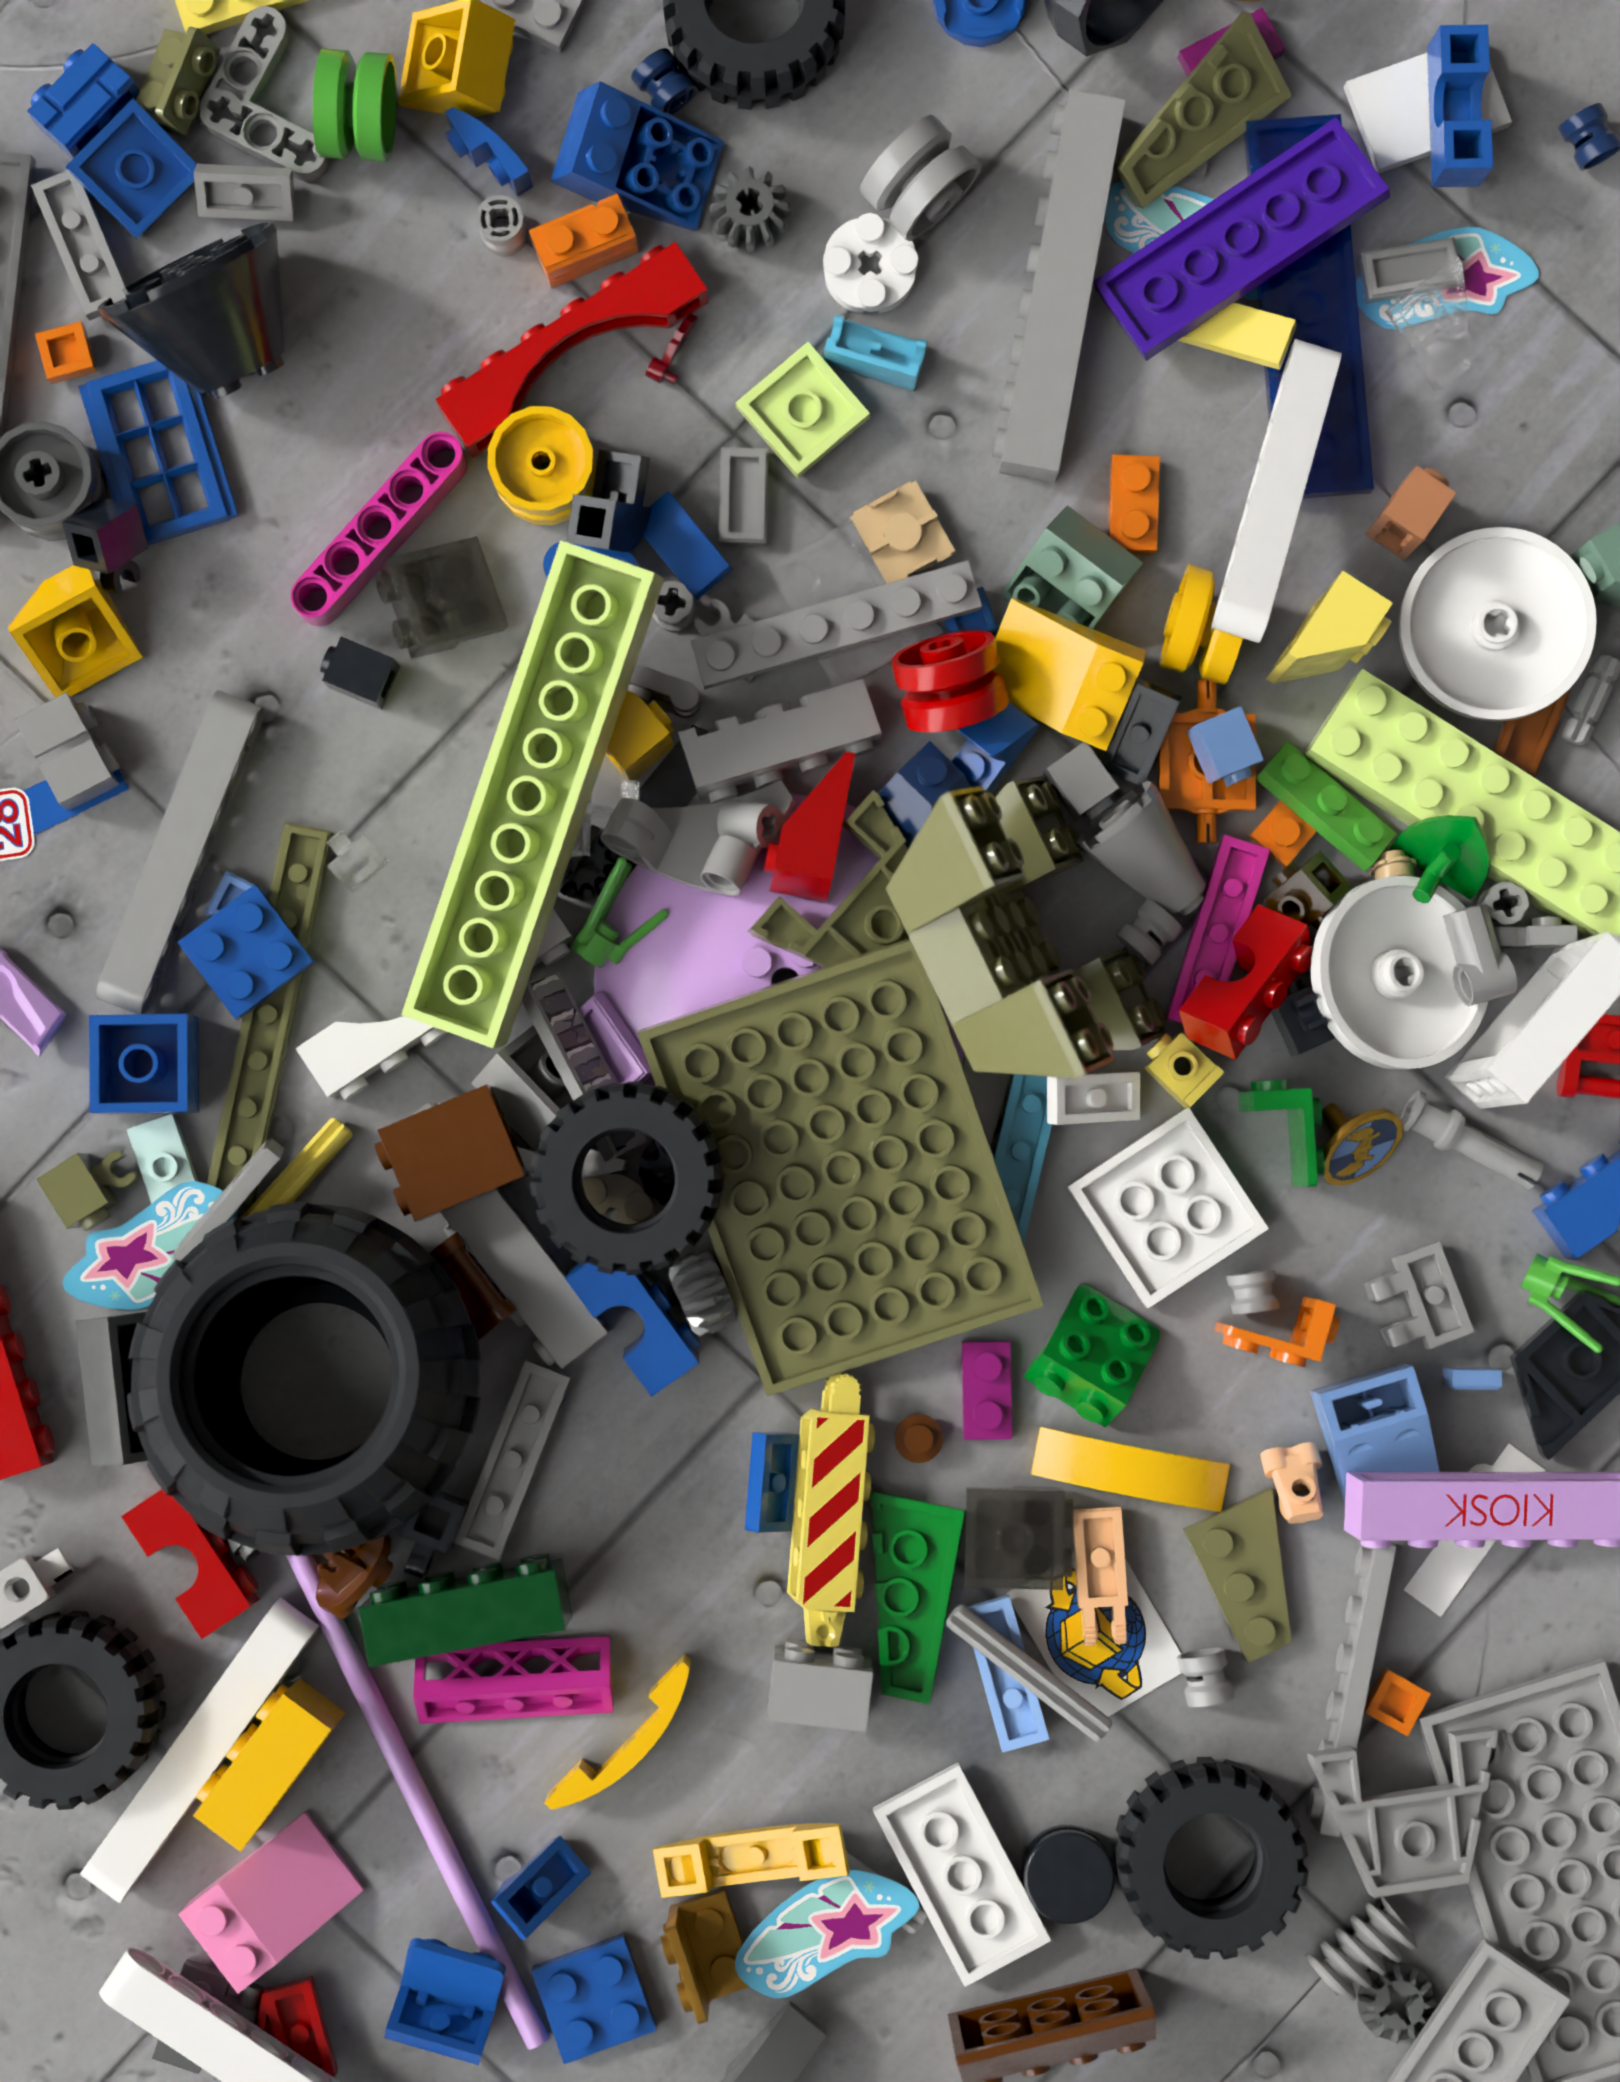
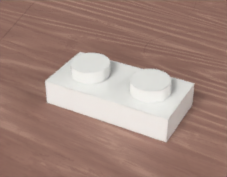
M1093 1072L1079 1078L1047 1076L1048 1124L1064 1125L1140 1120V1072Z

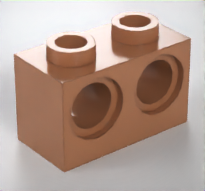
M1416 465L1397 487L1365 535L1405 561L1425 540L1456 495V492L1448 487L1449 482L1442 474L1430 468L1423 470Z

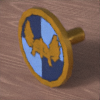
M1335 1103L1325 1106L1322 1109V1118L1332 1128L1335 1135L1329 1140L1323 1150L1325 1158L1323 1178L1327 1183L1336 1186L1353 1184L1369 1176L1382 1166L1395 1151L1402 1138L1403 1123L1399 1116L1392 1110L1381 1108L1369 1110L1348 1118Z

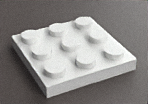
M1185 1108L1066 1186L1145 1308H1150L1269 1229L1190 1108Z

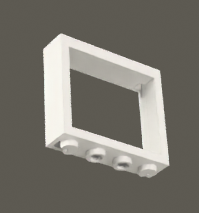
M1604 932L1555 948L1444 1078L1480 1109L1528 1103L1619 997L1620 937L1615 933L1610 935L1608 932Z

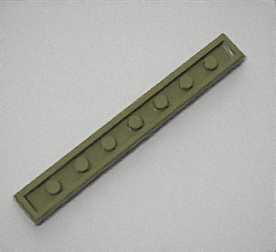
M284 822L268 899L309 953L334 833L328 830ZM304 972L242 1018L207 1184L215 1186L222 1191L225 1190L264 1142L269 1139ZM259 1184L240 1206L249 1208L256 1201Z

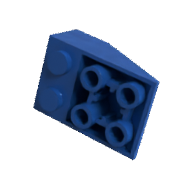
M599 81L579 91L550 182L597 203L602 199L618 194L625 211L696 231L724 141Z

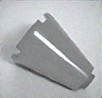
M1146 781L1142 783L1145 792L1138 796L1131 789L1113 802L1114 805L1091 822V825L1096 829L1091 837L1087 839L1081 833L1076 844L1085 854L1143 897L1157 903L1170 915L1179 912L1182 916H1185L1203 902L1204 896L1201 892L1204 890L1206 883L1158 789L1151 781Z

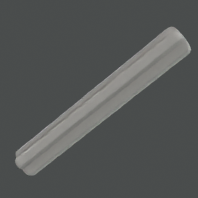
M959 1604L949 1615L946 1623L953 1632L1092 1740L1099 1742L1105 1737L1111 1728L1112 1722L1104 1713L965 1605Z

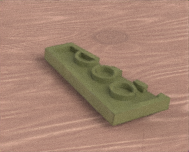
M1241 12L1115 163L1114 169L1135 207H1146L1292 97L1250 13Z

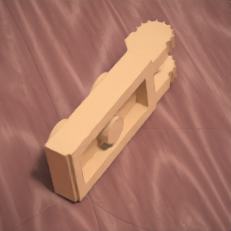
M1107 1506L1071 1509L1078 1607L1081 1609L1084 1645H1096V1639L1098 1638L1094 1612L1096 1607H1112L1111 1635L1114 1638V1643L1126 1644L1125 1606H1128L1121 1507Z

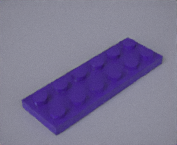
M1335 117L1094 280V288L1145 361H1147L1389 199L1390 188Z

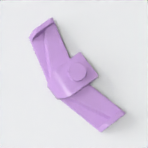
M0 948V1018L40 1057L59 1031L67 1014L8 957L5 950Z

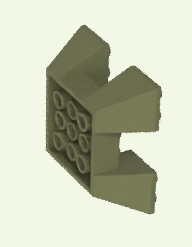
M1043 776L1012 781L1003 787L996 798L990 792H985L983 786L949 791L940 796L887 885L886 890L973 1071L1079 1078L1114 1061L1111 1050H1135L1162 1037L1167 1033L1164 1024L1167 1023V1018L1159 1001L1156 998H1150L1143 983L1146 975L1142 964L1135 955L1129 954L1126 947L1099 957L1073 971L1070 968L1060 972L1058 968L1061 966L1059 953L1050 941H1045L1038 926V923H1040L1038 910L1030 898L1024 897L1022 891L1084 862L1079 852L1081 849L1076 844L1079 835L1072 825H1066L1059 810L1062 806L1061 798L1053 784L1049 781L1045 782Z

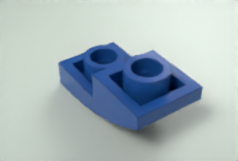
M454 107L445 112L450 126L445 135L459 158L467 154L476 168L486 162L499 185L503 187L509 183L517 197L533 187L527 167L512 148L493 130L471 115Z
M667 491L650 506L652 508L643 536L677 578L686 586L693 597L698 600L730 573L733 568L677 499Z

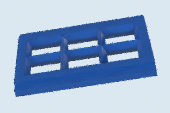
M157 360L91 380L84 385L78 386L113 500L137 505L143 523L147 546L230 521L232 518L239 516L201 394ZM169 378L179 414L154 421L143 385ZM134 388L145 425L120 432L109 396ZM183 424L194 461L169 468L158 431ZM148 434L160 471L135 479L123 442ZM197 471L208 507L183 515L172 478ZM163 481L174 518L149 525L138 489Z

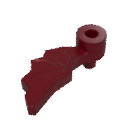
M691 313L686 319L684 318L669 342L663 359L660 360L654 357L646 370L645 376L659 384L663 380L673 385L676 383L678 376L668 370L697 322V316Z

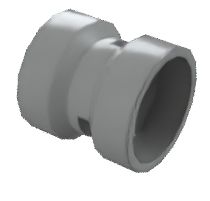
M498 194L490 196L481 202L476 212V223L484 246L488 251L497 256L516 254L526 243L528 233L520 205L511 197Z
M1147 899L1137 910V919L1132 924H1125L1115 936L1128 951L1151 967L1160 958L1161 948L1165 943L1174 941L1183 931V928L1165 909L1154 901Z
M1224 1647L1201 1648L1184 1652L1177 1656L1179 1670L1186 1676L1187 1680L1184 1695L1188 1707L1217 1705L1228 1702L1235 1697L1232 1682L1226 1679L1224 1668L1228 1661Z

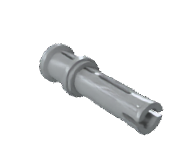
M1420 1090L1411 1096L1400 1115L1404 1132L1412 1130L1433 1141L1434 1148L1440 1151H1448L1452 1148L1522 1185L1527 1190L1532 1189L1535 1185L1531 1178L1538 1181L1542 1174L1543 1162L1536 1161L1466 1124L1465 1117L1462 1116L1461 1112L1455 1109L1449 1112L1426 1100V1094Z

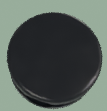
M1058 1825L1048 1828L1031 1841L1023 1856L1021 1873L1027 1896L1036 1910L1052 1921L1063 1924H1077L1087 1921L1099 1914L1111 1898L1115 1883L1112 1861L1102 1842L1093 1833L1082 1827Z

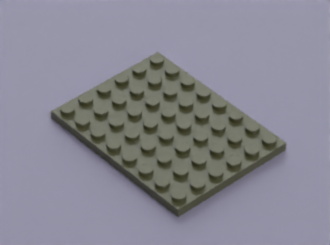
M910 938L640 1029L637 1032L656 1087L659 1085L669 1089L675 1096L682 1100L686 1099L695 1106V1111L703 1120L706 1119L714 1131L712 1133L717 1145H720L723 1156L722 1170L723 1174H725L724 1189L722 1190L717 1213L707 1230L767 1396L1044 1307V1301L942 1004Z

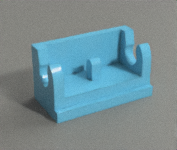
M835 314L831 336L827 338L824 348V360L830 367L915 391L928 347V341L920 338L913 340L845 320V316Z

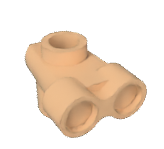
M1306 1442L1291 1448L1276 1447L1263 1451L1260 1457L1264 1473L1267 1478H1273L1279 1495L1278 1508L1281 1515L1290 1524H1300L1320 1519L1323 1516L1317 1470L1322 1467V1461L1317 1444ZM1294 1492H1302L1307 1496L1300 1497L1295 1495Z

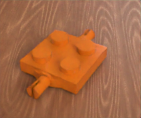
M1206 679L1197 681V708L1185 713H1176L1158 753L1157 789L1168 811H1185L1192 815H1197V844H1205L1206 842L1207 844H1216V815L1228 811L1253 812L1256 809V765L1250 767L1253 773L1252 777L1226 787L1223 779L1208 784L1186 732L1201 722L1227 712L1217 709V682H1207ZM1245 714L1256 740V714Z

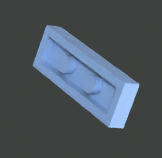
M1009 1595L966 1606L1025 1652ZM973 1647L1002 1753L1049 1740L1038 1697Z

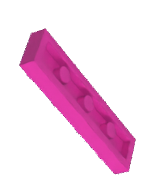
M1228 835L1221 836L1203 893L1204 900L1199 906L1166 1011L1167 1020L1182 1024L1178 1010L1205 975L1219 981L1229 982L1237 958L1232 938L1250 916L1270 849Z

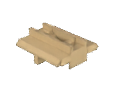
M910 481L869 503V506L865 505L854 511L853 515L849 517L886 584L912 577L929 567H933L935 563L938 564L951 557V554L955 552L953 545L937 519V513L935 510H932L916 481L912 483Z

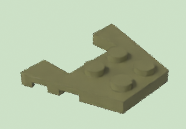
M873 790L842 826L877 856L878 862L819 929L813 927L779 896L748 930L752 936L821 967H827L909 939L886 890L887 885L908 852L904 844L906 840L898 826L894 827L883 808L885 804L876 791Z

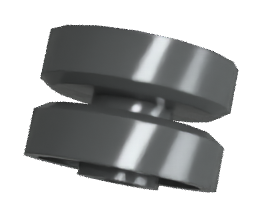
M45 421L23 423L6 432L0 438V510L29 535L48 541L66 540L62 521L98 499L107 497L106 476L99 461L65 427Z

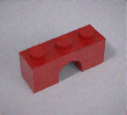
M1259 904L1232 938L1239 968L1250 973L1244 978L1233 982H1223L1205 975L1178 1010L1187 1039L1234 1060L1237 1059L1246 1045H1251L1257 1039L1261 1025L1270 1012L1282 1005L1290 985L1299 973L1303 974L1311 965L1313 947L1308 925Z
M162 1489L121 1516L147 1557L166 1546L179 1545L188 1549L196 1558L198 1564L197 1578L194 1584L187 1591L176 1597L175 1600L201 1639L260 1600L255 1593L259 1587L254 1576L246 1566H237L228 1552L230 1548L227 1542L194 1522L193 1516L172 1496H167Z

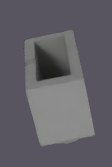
M66 692L14 719L33 756L36 759H40L42 764L39 767L58 803L67 811L120 785L113 773L120 769V766L107 743L98 745L91 729L98 725L85 701L77 704Z

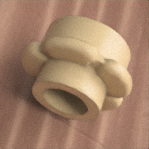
M1402 850L1386 851L1371 866L1370 875L1375 877V880L1389 876L1415 877L1413 869L1417 866V861L1405 856V852Z

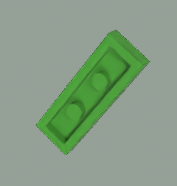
M1288 740L1256 777L1259 783L1364 872L1374 864L1397 834L1315 763L1304 756Z

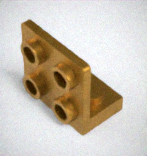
M725 1886L670 1905L667 1922L663 1923L664 1935L660 1936L661 1944L668 1964L677 1963L681 1982L677 1983V1990L685 2013L694 2012L699 2025L708 2021L711 2000L749 1987L741 1980L735 1969L736 1955L744 1941Z

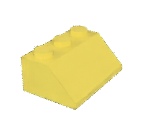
M1342 571L1317 599L1266 677V680L1276 684L1339 671L1349 660L1357 664L1363 654L1366 655L1372 646H1376L1392 621L1384 616L1393 603Z

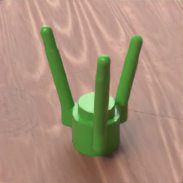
M625 857L618 858L584 927L571 944V948L578 955L602 968L607 959L618 964L630 948L654 930L669 915L666 909H662L621 943L616 941L620 932L605 921V918L632 869V865L627 862Z
M1537 1253L1520 1288L1531 1292L1527 1302L1543 1309L1582 1343H1585L1594 1352L1601 1353L1603 1346L1548 1299L1552 1297L1559 1300L1565 1287H1568L1578 1292L1582 1291L1620 1306V1297L1570 1276L1574 1275L1614 1286H1620V1277L1568 1263L1552 1255L1548 1259Z

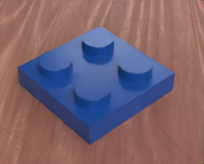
M132 99L66 165V169L137 240L195 182L194 170L197 163Z
M256 884L177 942L233 1018L238 1021L316 963Z
M625 1933L532 1967L531 1972L564 2064L657 2030V2023Z

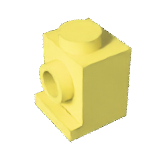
M1182 1032L1176 1034L1173 1038L1165 1033L1146 1052L1152 1060L1144 1069L1184 1108L1191 1107L1224 1073L1219 1066H1216ZM1178 1057H1184L1190 1062L1191 1067L1188 1074L1179 1075L1174 1070V1062Z

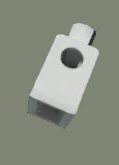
M59 1547L38 1561H35L32 1555H27L0 1571V1632L54 1598L56 1593L51 1586L74 1572L69 1560ZM21 1578L25 1579L30 1587V1592L22 1598L18 1597L14 1592V1583Z

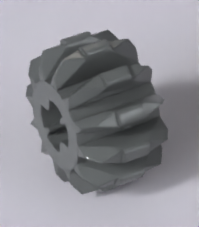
M750 166L746 168L745 179L742 180L730 171L727 174L729 187L716 185L714 188V197L718 201L710 204V216L718 219L714 224V230L717 235L729 233L728 245L731 248L737 246L742 239L746 240V249L750 253L755 251V240L758 239L766 247L770 248L773 245L771 232L784 234L787 229L786 223L782 219L791 214L790 203L782 201L786 196V188L783 184L771 186L773 177L769 171L762 174L759 180L754 178V170ZM749 204L758 205V214L755 215L754 210H751V216L743 215L742 206L745 205L748 210Z
M706 1251L695 1255L690 1254L679 1259V1262L669 1267L668 1277L692 1332L698 1336L710 1332L713 1334L736 1321L737 1311L713 1255Z

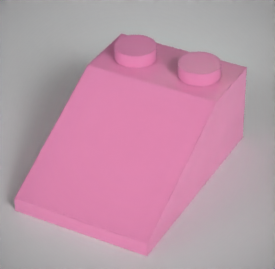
M305 1811L191 1899L178 1915L236 1993L239 1994L279 1963L363 1892L365 1888L309 1813Z

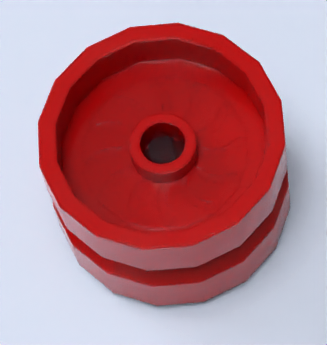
M982 630L959 631L927 638L905 647L890 660L898 688L908 691L900 702L909 730L916 732H942L974 725L994 717L1003 711L1010 702L1005 679L1000 673L992 671L1000 662L995 637L991 632Z

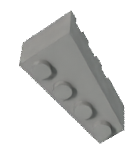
M864 679L805 695L799 699L801 706L791 708L790 702H780L763 707L753 715L755 720L745 722L743 717L736 718V715L718 720L715 723L716 725L707 730L708 734L697 736L695 727L678 732L699 800L709 798L711 804L732 799L739 795L737 791L739 787L755 782L756 788L761 789L779 780L783 781L782 773L800 767L803 774L810 773L828 766L829 757L844 752L855 753V757L875 750L873 743L881 740L882 732Z

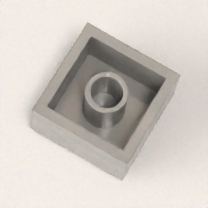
M785 1640V1647L775 1646L767 1721L866 1732L873 1679L871 1657L862 1656L863 1649L845 1645L834 1647L833 1652L814 1650L813 1645L803 1640Z

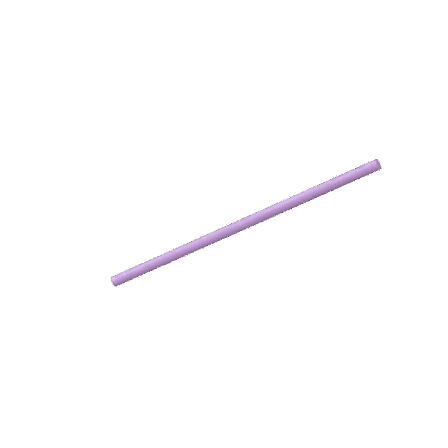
M286 1555L479 1951L489 1954L496 1961H500L506 1966L500 1994L527 2049L531 2050L540 2046L550 2037L345 1619H340L334 1614L326 1612L317 1603L316 1590L321 1577L318 1575V1564L314 1556Z

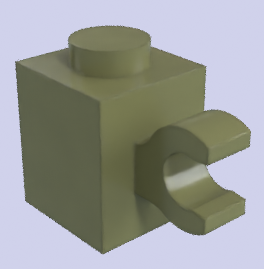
M124 1151L109 1153L97 1166L88 1153H76L36 1179L66 1229L82 1226L85 1231H88L100 1225L111 1217L108 1209L119 1203L109 1185L125 1188L132 1186L138 1181L140 1176L137 1172H131L124 1178H119L114 1172L115 1164L127 1156Z

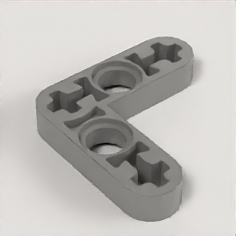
M257 7L246 16L201 100L199 114L208 132L216 138L273 167L292 168L293 177L305 182L315 181L321 178L327 171L329 158L318 156L313 133L257 105L290 40L289 28L282 14L272 7ZM270 23H273L277 34L275 37L271 35L264 37L260 49L263 56L266 57L262 59L255 52L261 41L257 28L259 26L267 28ZM241 62H251L257 66L256 77L253 81L246 84L237 83L232 79L233 69ZM226 105H229L228 108L233 117L243 122L239 136L240 130L235 122L222 118L219 123H216L217 120L212 113L215 108L223 110ZM269 124L277 129L276 140L265 147L255 145L252 142L253 131L260 125ZM288 140L292 148L302 153H306L310 147L313 148L312 151L317 160L314 163L306 161L303 166H300L296 154L286 149Z

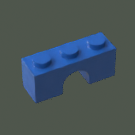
M1488 24L1440 25L1427 46L1432 188L1479 187L1493 169L1492 120H1482L1481 113L1483 85L1490 73Z
M578 1263L567 1271L565 1280L593 1318L614 1306L630 1307L641 1316L645 1329L638 1339L624 1348L623 1359L651 1397L699 1364V1352L696 1349L701 1346L700 1340L685 1321L678 1325L668 1311V1309L673 1307V1304L657 1282L650 1286L642 1274L627 1276V1272L615 1271L613 1274L599 1272L597 1266L586 1263L584 1266Z

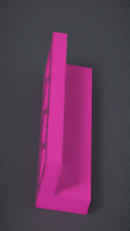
M610 1636L499 1642L415 1658L413 1700L419 1724L614 1713ZM600 1653V1670L578 1671L570 1664L580 1654ZM545 1656L553 1663L546 1671L539 1674H530L522 1668L531 1657ZM485 1659H497L504 1665L494 1676L481 1677L473 1670ZM448 1662L456 1668L445 1679L426 1680L427 1663Z

